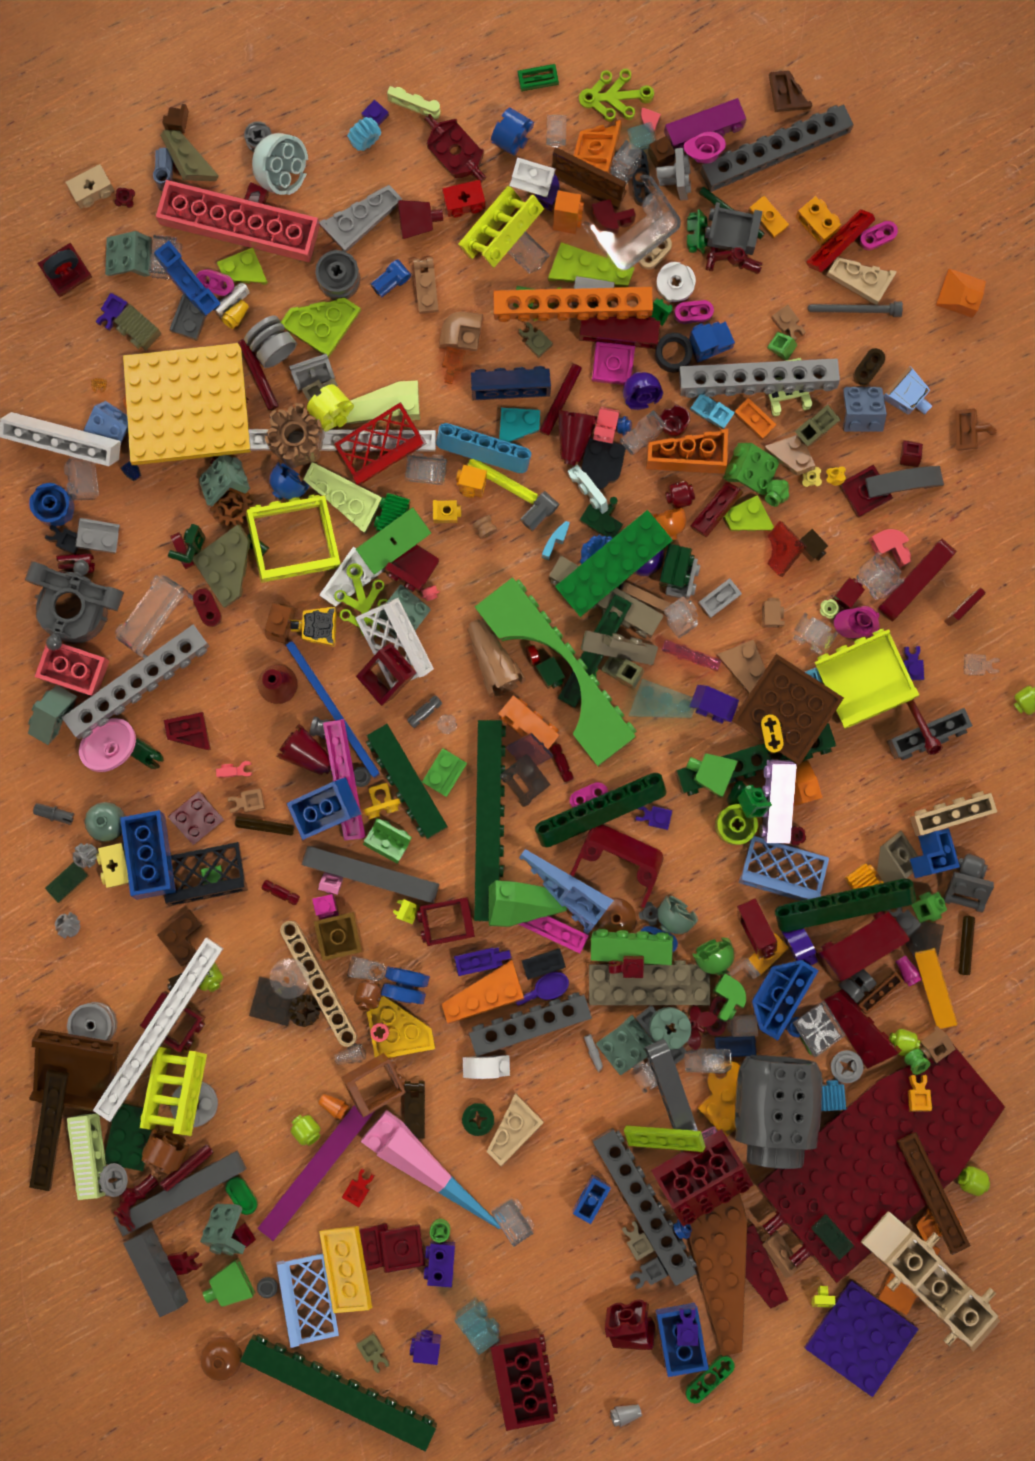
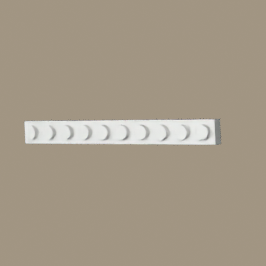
M249 429L251 450L271 451L265 441V435L268 436L266 432L269 429ZM329 430L325 432L321 451H338L334 443L355 430ZM375 430V431L381 432V433H385L386 430ZM389 430L388 434L398 437L400 430ZM403 430L401 438L410 439L415 436L413 430ZM418 430L427 444L416 451L436 452V431ZM299 431L290 434L288 441L290 443H298L302 440L304 434ZM362 431L359 434L358 441L368 444L371 432ZM374 433L371 445L382 447L384 436ZM387 437L385 448L391 450L396 448L398 439ZM346 441L341 444L344 451L353 450V442ZM357 444L356 451H367L368 446ZM371 447L370 451H381V449Z
M209 938L204 939L93 1109L94 1112L109 1122L112 1121L224 948Z

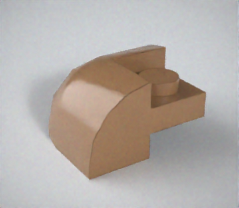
M462 311L454 312L448 316L441 329L439 348L455 351L463 349L477 352L483 314Z

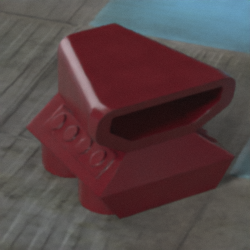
M639 1299L627 1305L617 1302L607 1307L605 1333L606 1338H610L613 1348L653 1350L655 1323L651 1317H648L649 1304Z

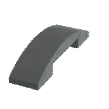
M940 466L900 470L865 479L869 498L944 485Z

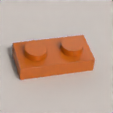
M749 398L734 413L761 440L777 425Z

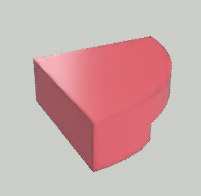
M642 108L641 120L646 130L654 134L661 114Z

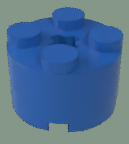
M509 107L502 114L504 119L501 122H497L491 136V141L494 145L515 156L519 148L523 149L527 144L528 138L526 136L532 130L534 122Z
M45 483L38 486L29 500L31 512L45 525L61 526L73 517L74 501L71 495L61 486L54 483Z

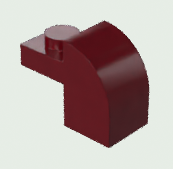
M611 199L594 203L591 206L594 223L604 234L618 235L619 226L625 228L635 222L636 214L634 208L615 213Z

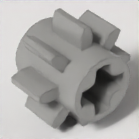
M81 843L74 848L73 861L77 866L83 868L87 866L90 868L96 864L95 860L97 859L98 851L93 845L88 843L83 845Z
M71 912L68 915L65 913L60 915L55 921V930L58 931V935L63 938L75 936L80 930L78 916Z

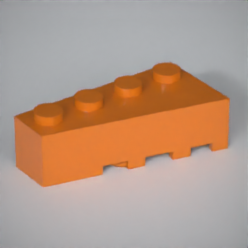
M728 428L721 429L718 432H704L701 435H687L678 439L670 438L648 442L646 469L724 474L727 467Z

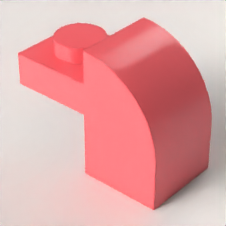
M600 407L593 440L613 444L620 413L619 410Z
M888 529L869 539L877 557L892 551L900 568L911 562V554L908 548L903 546L909 541L904 533Z

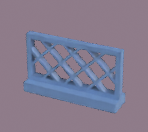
M754 836L750 840L739 883L798 901L821 897L829 858L780 843H766L762 838ZM755 842L763 844L766 849L765 852L758 856L753 849ZM776 848L782 849L785 857L776 861L771 852ZM768 853L773 864L764 867L759 858ZM799 854L805 862L796 867L791 856ZM788 859L793 869L783 873L778 863ZM815 859L823 861L822 869L817 872L814 871L809 863ZM754 860L757 861L762 869L756 873L747 871L749 863ZM775 865L780 876L771 878L766 870ZM807 865L812 875L803 879L798 868ZM795 871L800 880L795 884L789 883L786 875ZM813 876L818 883L816 890L809 889L805 883L806 880Z

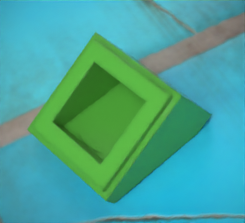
M777 332L767 348L781 358L788 360L797 347V343L794 338Z

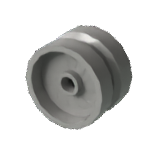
M91 1002L80 1005L72 1011L68 1018L67 1030L68 1034L109 1041L116 1032L118 1022L116 1014L111 1007L104 1003Z

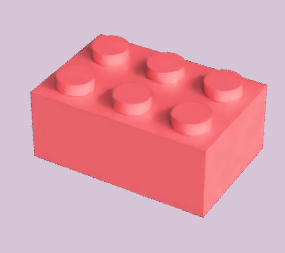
M62 644L60 649L52 651L45 646L35 677L79 693L93 696L100 690L109 660Z

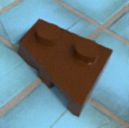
M790 71L770 72L769 81L775 112L811 109V101L806 100L802 94V88L795 82Z

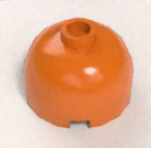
M684 508L671 509L658 515L657 513L652 515L672 540L677 539V535L685 529L686 515Z

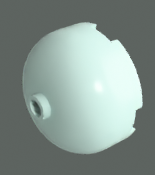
M283 133L271 134L262 139L257 145L252 158L253 174L259 185L267 191L279 195H290L297 191L307 175L303 173L306 160H308L305 145L299 138ZM290 173H300L298 180L289 186L291 183Z

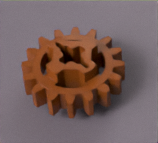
M229 488L214 506L210 508L211 512H216L213 514V517L215 519L219 518V524H223L225 521L227 527L231 523L234 526L238 525L237 522L245 524L243 519L247 518L246 511L250 509L249 505L253 504V501L248 499L251 495L249 492L244 494ZM238 495H240L243 498L244 504L242 502H238ZM232 502H234L236 506H233L231 509H229L228 505H231ZM219 508L225 509V516L220 513Z

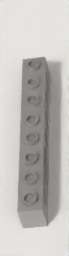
M838 359L680 366V396L693 398L700 394L713 397L718 394L733 396L738 393L753 395L758 392L772 394L778 391H784L785 393H792L798 390L812 392L819 389L832 391L838 388L840 381ZM819 374L822 378L818 379L814 375ZM795 375H799V376H801L803 379H800V380H799V379H796L794 376H795ZM780 376L783 378V380L779 381L776 380L774 377ZM760 377L763 379V381L759 382L756 381L754 378ZM741 378V379H743L744 381H743V382H737V381H735V379ZM721 379L724 383H717L715 380ZM702 380L704 384H697L696 381Z
M194 624L64 715L62 719L76 738H87L93 733L92 730L95 727H102L109 722L108 718L114 714H121L126 709V705L139 701L143 693L156 689L159 686L157 683L163 679L166 681L175 675L174 671L180 667L181 669L187 667L191 663L190 660L195 656L200 657L208 651V643ZM185 644L191 645V650L188 653H183L181 650ZM168 656H175L173 664L167 665L165 663ZM152 667H158L159 669L156 676L149 675V670ZM138 678L142 679V685L139 688H134L133 681ZM125 690V697L118 700L116 698L117 692ZM103 702L109 703V708L106 711L100 710V705ZM91 713L93 716L92 721L84 723V716Z

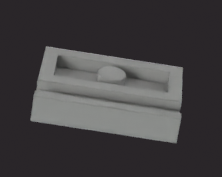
M79 518L75 547L115 554L120 525Z

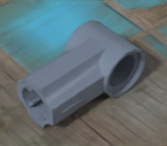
M159 148L155 153L153 178L161 191H163L166 180L160 181L161 178L167 177L166 180L174 182L173 159L167 148Z

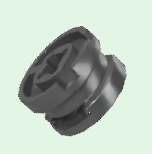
M253 122L246 127L244 138L248 148L254 152L259 142L272 133L265 123Z

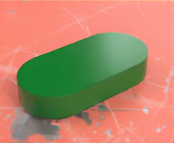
M232 1177L226 1184L227 1194L235 1205L242 1207V1214L250 1215L254 1213L258 1207L256 1196L242 1177Z

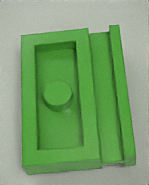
M442 748L422 783L447 797L467 763Z

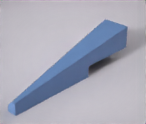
M526 849L519 857L521 860H526L532 867L530 871L533 874L537 873L544 881L543 886L558 903L570 910L573 914L572 919L574 921L578 920L584 926L583 931L587 935L614 901Z

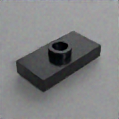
M560 948L522 960L528 980L566 968Z

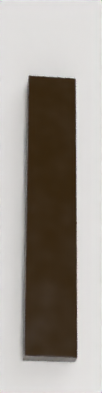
M50 1069L47 1071L29 1188L45 1191L51 1190L69 1073Z

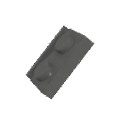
M183 294L169 330L197 341L207 315L202 314Z

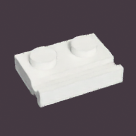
M517 157L509 186L548 198L556 169Z

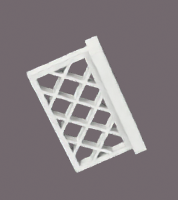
M399 598L355 617L374 655L385 647L387 640L394 643V647L397 650L399 646L405 649V660L417 672L411 680L423 677L434 669ZM381 610H385L388 616L387 621L379 618ZM368 617L374 620L372 628L366 625L363 618ZM378 622L386 626L384 633L376 630ZM390 628L395 630L397 634L396 639L388 636ZM374 634L383 638L381 646L375 643L373 639ZM379 661L378 664L389 686L392 688L398 681H394L391 672Z

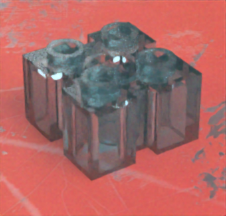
M475 1297L456 1312L455 1322L467 1336L478 1355H480L499 1341L500 1325L494 1317H488L486 1305L482 1300L478 1302Z

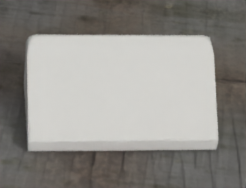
M241 282L238 283L230 294L225 295L219 301L221 304L213 311L222 318L225 311L239 302V300H243L250 293L248 287Z

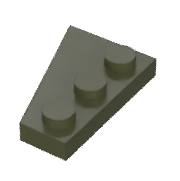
M163 130L160 136L183 180L216 181L219 175L181 131Z

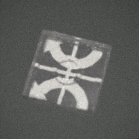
M825 1001L820 1002L793 1022L814 1057L819 1056L846 1036Z

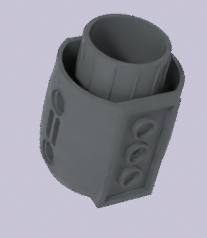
M752 1054L744 1059L739 1068L737 1078L735 1140L747 1144L748 1163L771 1168H801L804 1164V1151L817 1148L822 1111L823 1080L822 1073L816 1062L786 1056Z

